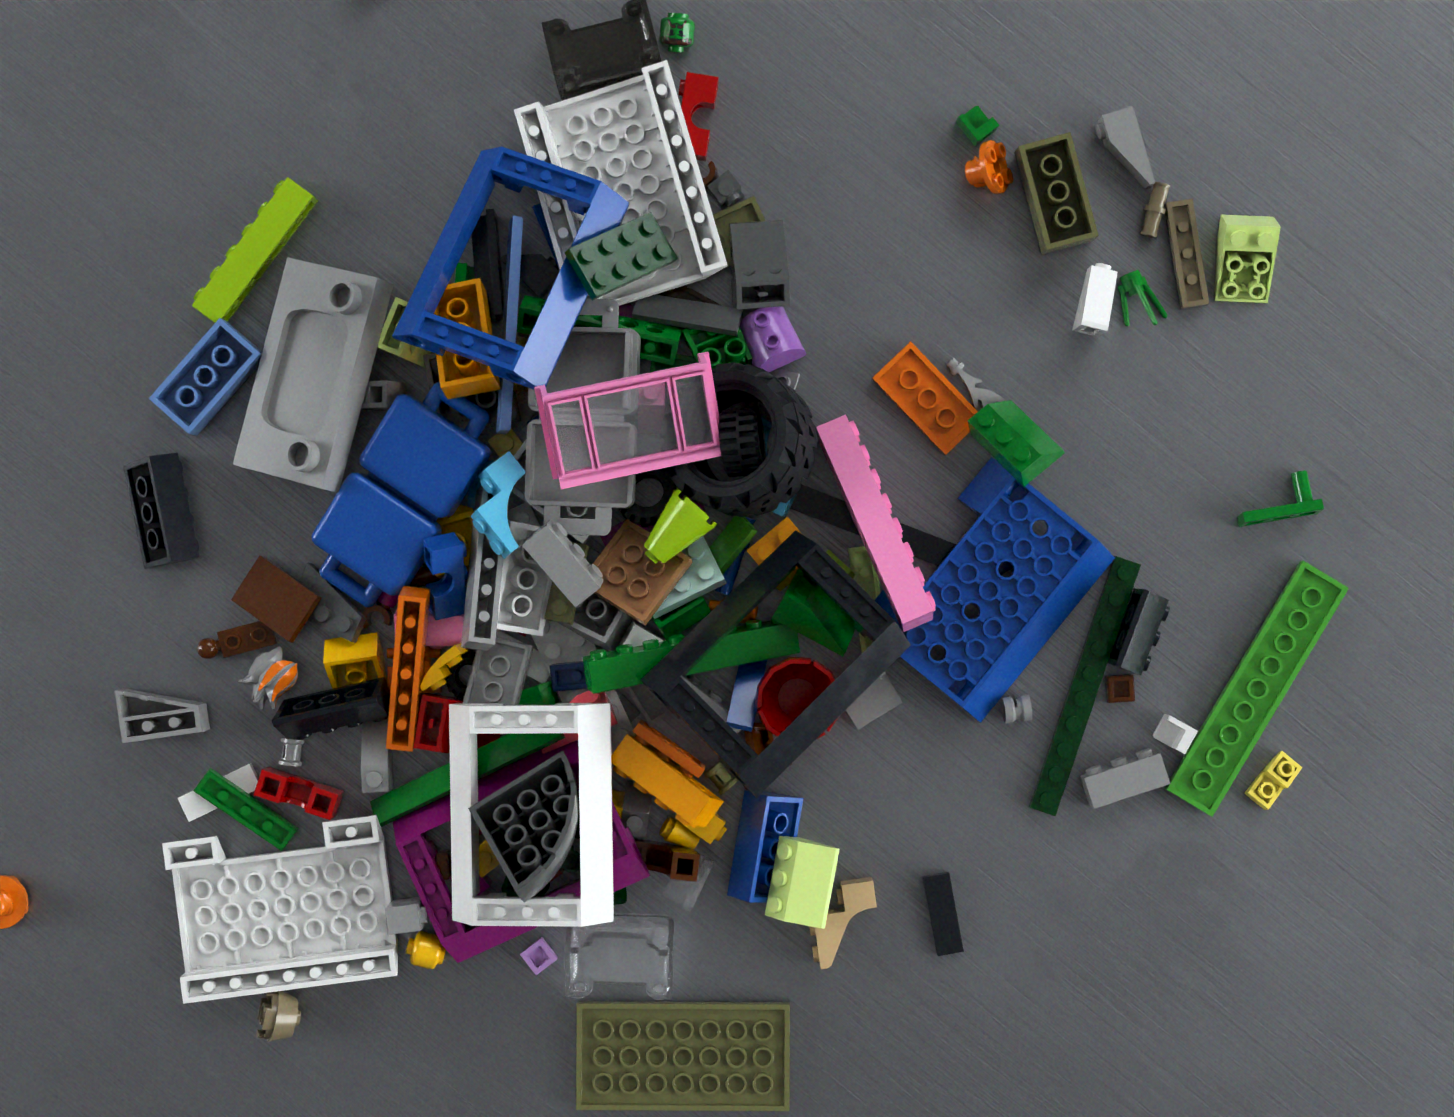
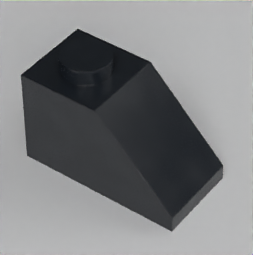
M542 254L521 255L520 279L542 299L551 290L558 276V265L551 256L546 259ZM503 255L500 258L505 265L507 255Z

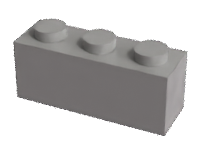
M550 519L527 537L522 546L574 607H577L601 587L604 581L602 579L603 575L596 565H590L584 558L585 553L582 548L576 543L572 544L566 537L567 532L564 527L559 523L555 524Z
M1145 749L1137 752V757L1127 760L1126 757H1121L1110 761V766L1101 768V765L1085 769L1086 774L1080 775L1089 806L1095 809L1170 784L1161 753Z

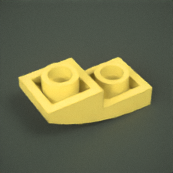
M1279 751L1259 773L1244 794L1263 810H1269L1282 790L1290 786L1303 767L1286 753Z

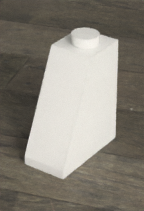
M1096 263L1095 266L1091 265L1087 269L1072 331L1096 337L1108 331L1118 273L1111 270L1110 265Z

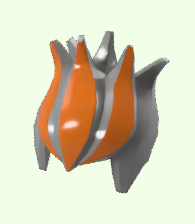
M278 646L270 652H263L256 656L248 671L249 674L245 678L238 680V683L253 686L251 700L255 703L259 701L261 710L264 709L267 698H269L272 710H275L278 698L289 691L297 681V663L283 660L282 648Z

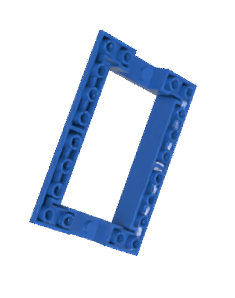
M501 146L480 152L392 337L443 356L446 350L490 367L493 375L534 390L536 386H547L588 296L567 257L525 347L434 314L495 187V182L503 184L505 188L518 193L521 192L523 186H527L567 200L569 211L585 215L571 247L620 226L629 207V202L602 181Z

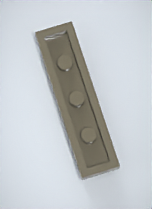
M1193 198L1166 202L1164 208L1166 209L1165 214L1180 308L1185 309L1208 305L1209 299Z

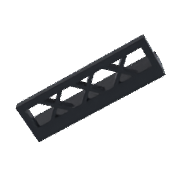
M486 209V215L480 216L471 235L475 279H481L486 289L491 322L503 321L504 307L498 217L494 209Z

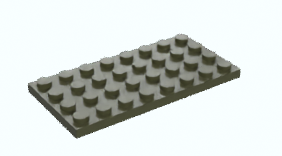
M577 1001L576 1110L790 1111V1002Z

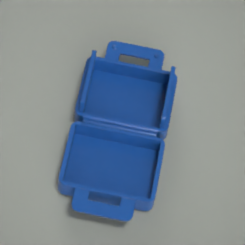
M436 382L432 386L423 402L412 395H398L360 455L359 462L369 473L367 475L364 473H351L347 476L312 533V542L328 553L327 558L320 567V576L365 607L374 606L383 591L388 595L395 596L399 595L403 586H409L424 563L423 538L441 535L442 528L436 520L438 517H451L455 513L492 453L486 444L478 440V437L489 421L488 412L466 397L447 399L440 388V382ZM441 402H444L470 419L464 430L436 412ZM343 563L368 580V586L366 588L338 570L340 565Z

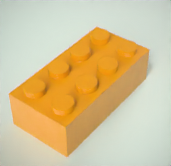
M477 278L448 284L434 314L493 335L487 292L481 279ZM446 350L443 356L436 354L440 388L447 399L501 389L499 377L492 374L489 366Z
M626 734L611 755L612 764L615 765L613 770L623 778L628 777L634 780L633 786L642 793H649L655 796L654 802L661 808L676 812L675 818L685 826L706 828L724 801L693 777L689 778L678 770L679 767L672 761L668 763L656 754L657 750L650 744L646 747L634 738L635 736Z

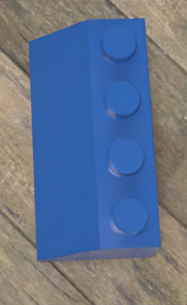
M744 790L727 891L728 896L749 903H767L779 836L797 837L804 798L763 791L756 798L749 790Z

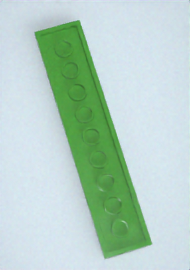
M1299 562L1186 754L1171 776L1170 784L1166 785L1164 789L1213 817L1349 589L1347 586L1307 562Z

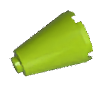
M678 488L671 495L644 544V547L647 549L644 554L655 564L659 560L664 564L717 525L714 520L709 524L707 520L710 517L689 497L685 495L683 498H680L678 495L681 491Z

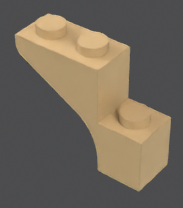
M872 877L840 881L841 889H836L838 905H843L844 907L828 910L825 929L809 926L810 936L816 935L817 946H812L814 962H819L821 969H827L832 965L850 919L863 910L877 907Z

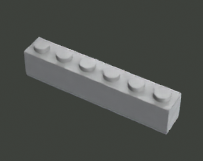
M482 485L476 491L474 512L494 497L492 493L486 492ZM474 525L472 528L461 648L488 651L495 645L503 557L492 550L489 544L490 540L484 533L477 531Z

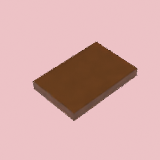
M259 555L231 600L288 642L293 643L322 598L267 558Z

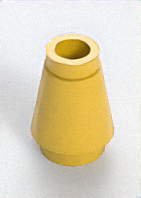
M670 816L666 818L659 831V835L664 837V841L693 850L700 840L699 836L686 828L676 818Z

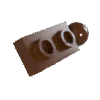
M261 621L219 631L217 632L219 639L217 641L212 638L202 639L197 645V652L202 658L211 659L218 654V651L222 650L223 658L275 645L277 641L274 631Z

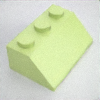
M779 836L765 915L784 922L825 929L840 849L800 837Z

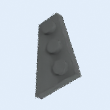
M308 562L300 583L322 599L307 621L350 642L356 643L367 618L346 597H343L334 588V585L320 576L319 569L314 564Z

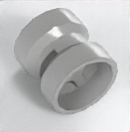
M1028 694L1020 695L1015 699H1012L1010 696L1001 698L1002 715L1005 724L1014 723L1015 720L1019 719L1024 722L1032 721V706Z

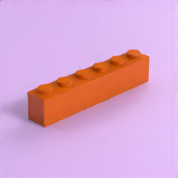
M403 586L398 596L386 749L413 752L421 705L422 690L420 685L423 680L431 589Z

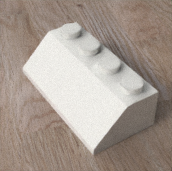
M508 520L510 531L519 547L508 557L503 558L497 629L543 636L546 621L544 618L552 580L522 546L526 538L541 526Z

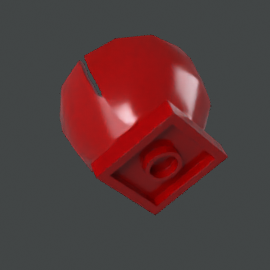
M789 657L769 667L757 685L755 707L758 708L756 712L764 728L778 737L836 680L833 672L817 660L811 661V658ZM837 719L826 729L828 732H830ZM823 732L818 738L826 735V733Z

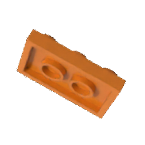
M639 720L633 729V732L636 734L634 738L646 747L651 744L658 749L656 754L668 763L671 760L679 764L678 770L689 778H692L694 775L699 779L705 770L703 762L654 727H649L644 720Z

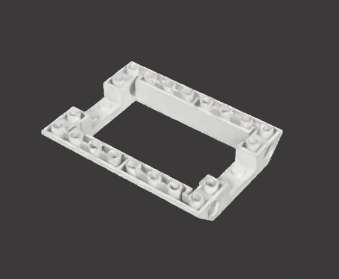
M503 703L449 704L452 921L471 926L582 927L613 922L611 703H556L554 705H503ZM578 733L581 896H576V893H559L556 897H532L524 903L520 897H506V893L477 895L480 893L479 826L468 809L478 803L477 734Z

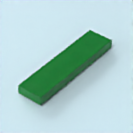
M209 768L193 790L280 851L285 848L298 830V827L212 768Z

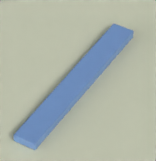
M512 216L508 224L502 339L515 344L523 218L520 216ZM499 377L501 389L498 390L496 434L505 435L511 430L513 382Z

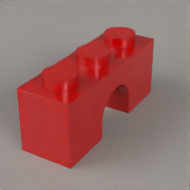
M687 72L686 80H680L678 95L683 96L681 108L696 159L706 161L710 130L698 128L691 119L694 112L698 109H715L719 77Z
M266 767L261 770L253 795L276 803L294 804L304 808L306 813L331 820L337 815L344 791L285 771Z

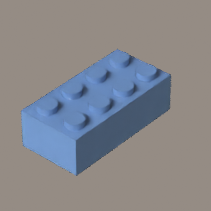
M219 318L149 399L188 434L198 436L258 368L262 351L228 321Z

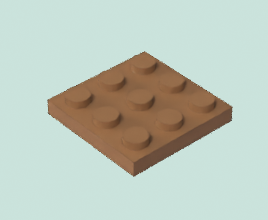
M626 519L593 563L601 571L602 579L604 580L601 587L594 594L646 626L693 561L691 557L680 552L664 564L660 560L655 564L644 554L647 550L644 544L650 533Z

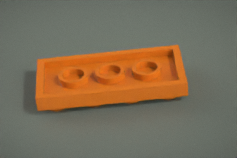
M911 341L872 378L944 455L950 452L970 432L968 420L978 411Z

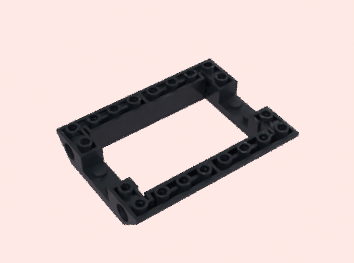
M794 531L641 679V682L678 719L681 718L718 755V760L757 798L911 644L896 621L817 543L798 531ZM797 566L804 573L803 577L814 588L818 585L855 622L853 627L864 638L867 636L873 643L763 752L757 755L682 678L792 573Z

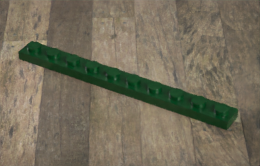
M1114 556L1115 559L1112 561L1029 805L1032 809L1055 817L1141 564Z

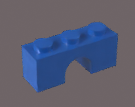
M454 532L423 538L425 564L432 575L445 573L439 581L426 584V588L431 589L429 611L435 620L464 614L467 589L465 587V580L468 578L463 558L467 556L464 541H460Z

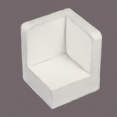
M1164 713L1152 736L1178 752L1186 754L1198 731Z

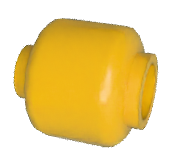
M419 931L414 939L409 938L405 954L410 955V963L412 965L434 969L437 964H442L446 949L441 945L437 934Z

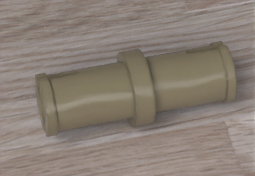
M1155 182L1153 185L1149 204L1145 205L1144 208L1146 215L1140 235L1157 238L1161 217L1166 213L1164 206L1170 185L1162 182Z

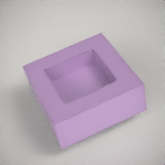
M540 937L520 953L535 975H538L558 959L543 937Z

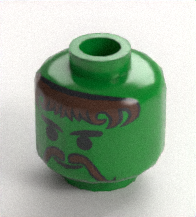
M668 13V16L662 18L660 22L659 42L662 45L668 46V52L684 53V47H691L694 43L695 22L689 19V14Z

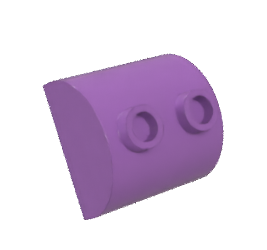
M782 306L759 308L741 320L740 329L751 353L753 366L771 372L806 356V352Z

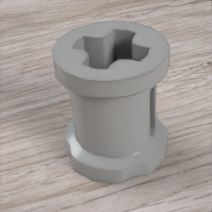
M282 737V759L279 760L278 764L301 767L303 764L300 761L302 745L305 744V739H287Z

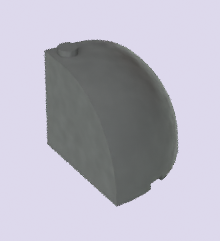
M564 751L559 752L468 808L515 892L524 903L540 892L556 875L564 863L575 838L579 817V795L572 767Z

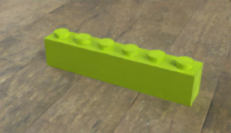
M289 177L285 181L281 180L276 185L271 200L261 205L257 212L259 216L253 224L249 223L241 233L243 237L238 244H234L228 249L225 255L227 259L221 266H217L211 272L209 277L211 280L206 287H201L196 292L193 298L195 301L192 306L214 323L219 318L226 321L231 319L319 201Z

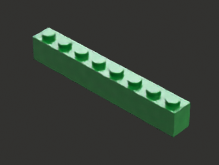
M772 617L770 621L765 622L758 619L747 621L746 625L735 627L686 675L800 653L798 632L774 620ZM672 635L668 637L669 640L659 642L657 639L646 640L642 642L643 645L633 647L631 644L620 645L616 647L615 651L606 652L604 649L591 651L589 656L582 657L587 689L595 694L643 684L641 679L685 635Z

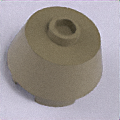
M284 991L265 993L266 998H261L257 1019L259 1024L262 1025V1030L257 1029V1038L267 1039V1042L292 1037L295 1026L299 1025L301 1010H298V998Z

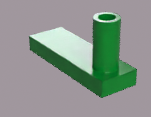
M1298 471L1291 474L1297 503L1242 512L1237 517L1239 527L1315 515L1324 510L1322 499L1313 500L1307 471Z

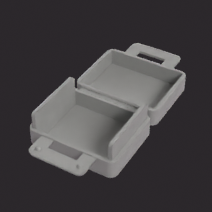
M586 299L579 315H602V327H573L546 386L547 393L639 375L641 338L634 329L618 328L619 305L617 301L613 299H595L593 301ZM528 388V406L531 410L539 413L535 390ZM639 388L587 398L600 465L637 457V429L633 424L624 422V415L630 416L637 412ZM579 400L551 405L564 471L568 472L592 467ZM540 415L539 419L529 422L526 441L525 500L531 505L544 506V524L552 519L555 524L559 523L564 527L567 535L605 536L611 531L612 508H630L635 502L636 474L561 489L559 479L553 480ZM560 507H595V519L560 518Z

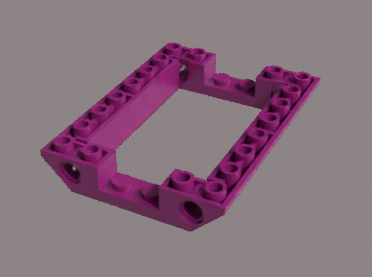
M578 740L545 754L539 750L479 779L478 802L561 751H564L572 767L579 795ZM449 794L393 821L396 846L423 906L426 907V912L438 939L456 962L460 963L539 926H473L469 928L467 924L452 921V896L434 859L438 853L433 841H430L426 834V831L451 820ZM612 802L614 893L649 877L650 873L629 827L624 828ZM580 878L541 897H556L559 893H576V896H581Z

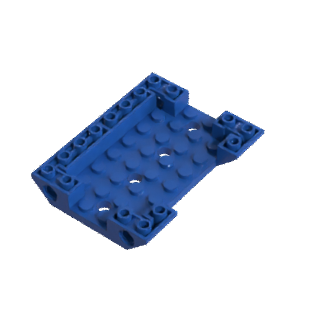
M992 457L957 498L980 516L924 583L923 589L925 593L930 591L936 604L933 620L903 632L911 646L900 656L980 723L1115 559L1092 534L1028 483L1023 487ZM1037 520H1042L1047 525V531L1041 536L1036 535L1032 529L1034 522ZM1007 561L1013 566V572L1009 577H1003L999 574L998 568L1002 562ZM883 589L875 601L900 627ZM970 603L976 604L979 608V614L974 619L967 618L964 613L965 607ZM935 645H941L945 649V656L941 660H934L930 655L931 648Z

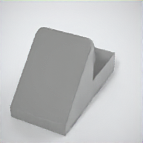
M627 781L622 823L624 828L629 827L632 836L646 838L652 795L649 793L644 794L633 786L635 781Z

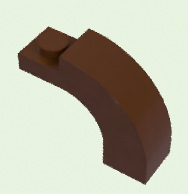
M640 839V841L635 840L648 870L666 874L670 879L697 882L700 854L697 851L670 843Z

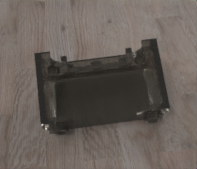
M629 0L621 8L622 18L571 30L569 23L563 19H553L541 23L552 71L562 101L643 75L641 68L661 62L646 0Z

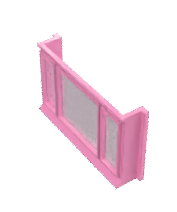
M709 352L697 354L699 363L547 393L545 385L534 387L553 480L559 479L561 489L722 456L719 440V412Z

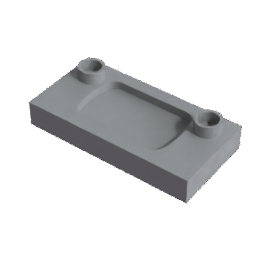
M287 257L232 465L333 492L339 491L394 284L378 277Z

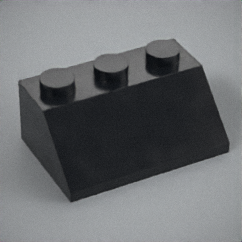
M1133 589L1108 664L1141 675L1142 671H1147L1151 662V656H1148L1152 646L1157 645L1161 632L1158 631L1161 621H1165L1169 614L1168 599L1146 589Z

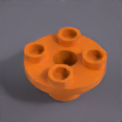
M993 140L983 142L980 146L979 158L974 156L973 160L965 164V176L971 185L976 188L987 185L992 193L1000 194L1006 191L1008 184L1013 183V174L1011 169L1007 167L1005 159L1006 148L1002 142L996 143Z
M0 875V929H5L18 923L28 912V895L24 886L15 876Z

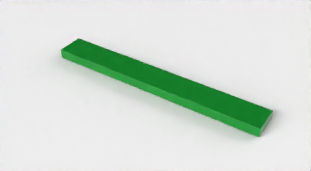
M564 733L507 734L478 748V780L564 739ZM450 763L370 801L373 815H377L380 826L383 827L449 795Z

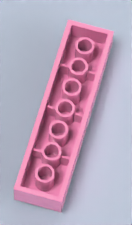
M845 414L817 426L818 442L902 632L933 620V612L936 611L935 601L931 592L925 593L923 589L925 586L923 574L919 566L914 568L912 564L914 562V555L909 543L902 542V527L898 518L892 519L890 515L892 514V505L887 494H881L880 492L881 481L876 469L870 470L869 468L871 466L870 456L865 445L860 446L858 443L860 442V434L854 420L849 422Z

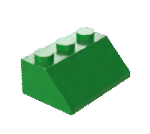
M1012 400L987 404L968 420L971 436L1023 487L1065 453Z

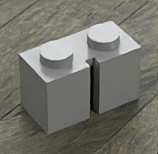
M419 896L393 899L385 907L388 935L421 931L429 922L426 907L423 906Z

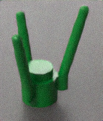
M1139 270L1119 278L1122 285L1118 286L1117 289L1121 298L1125 326L1130 325L1126 293L1129 294V297L1139 296L1153 325H1157L1158 322L1144 291L1162 317H1168L1163 306L1147 284L1145 276L1142 277Z

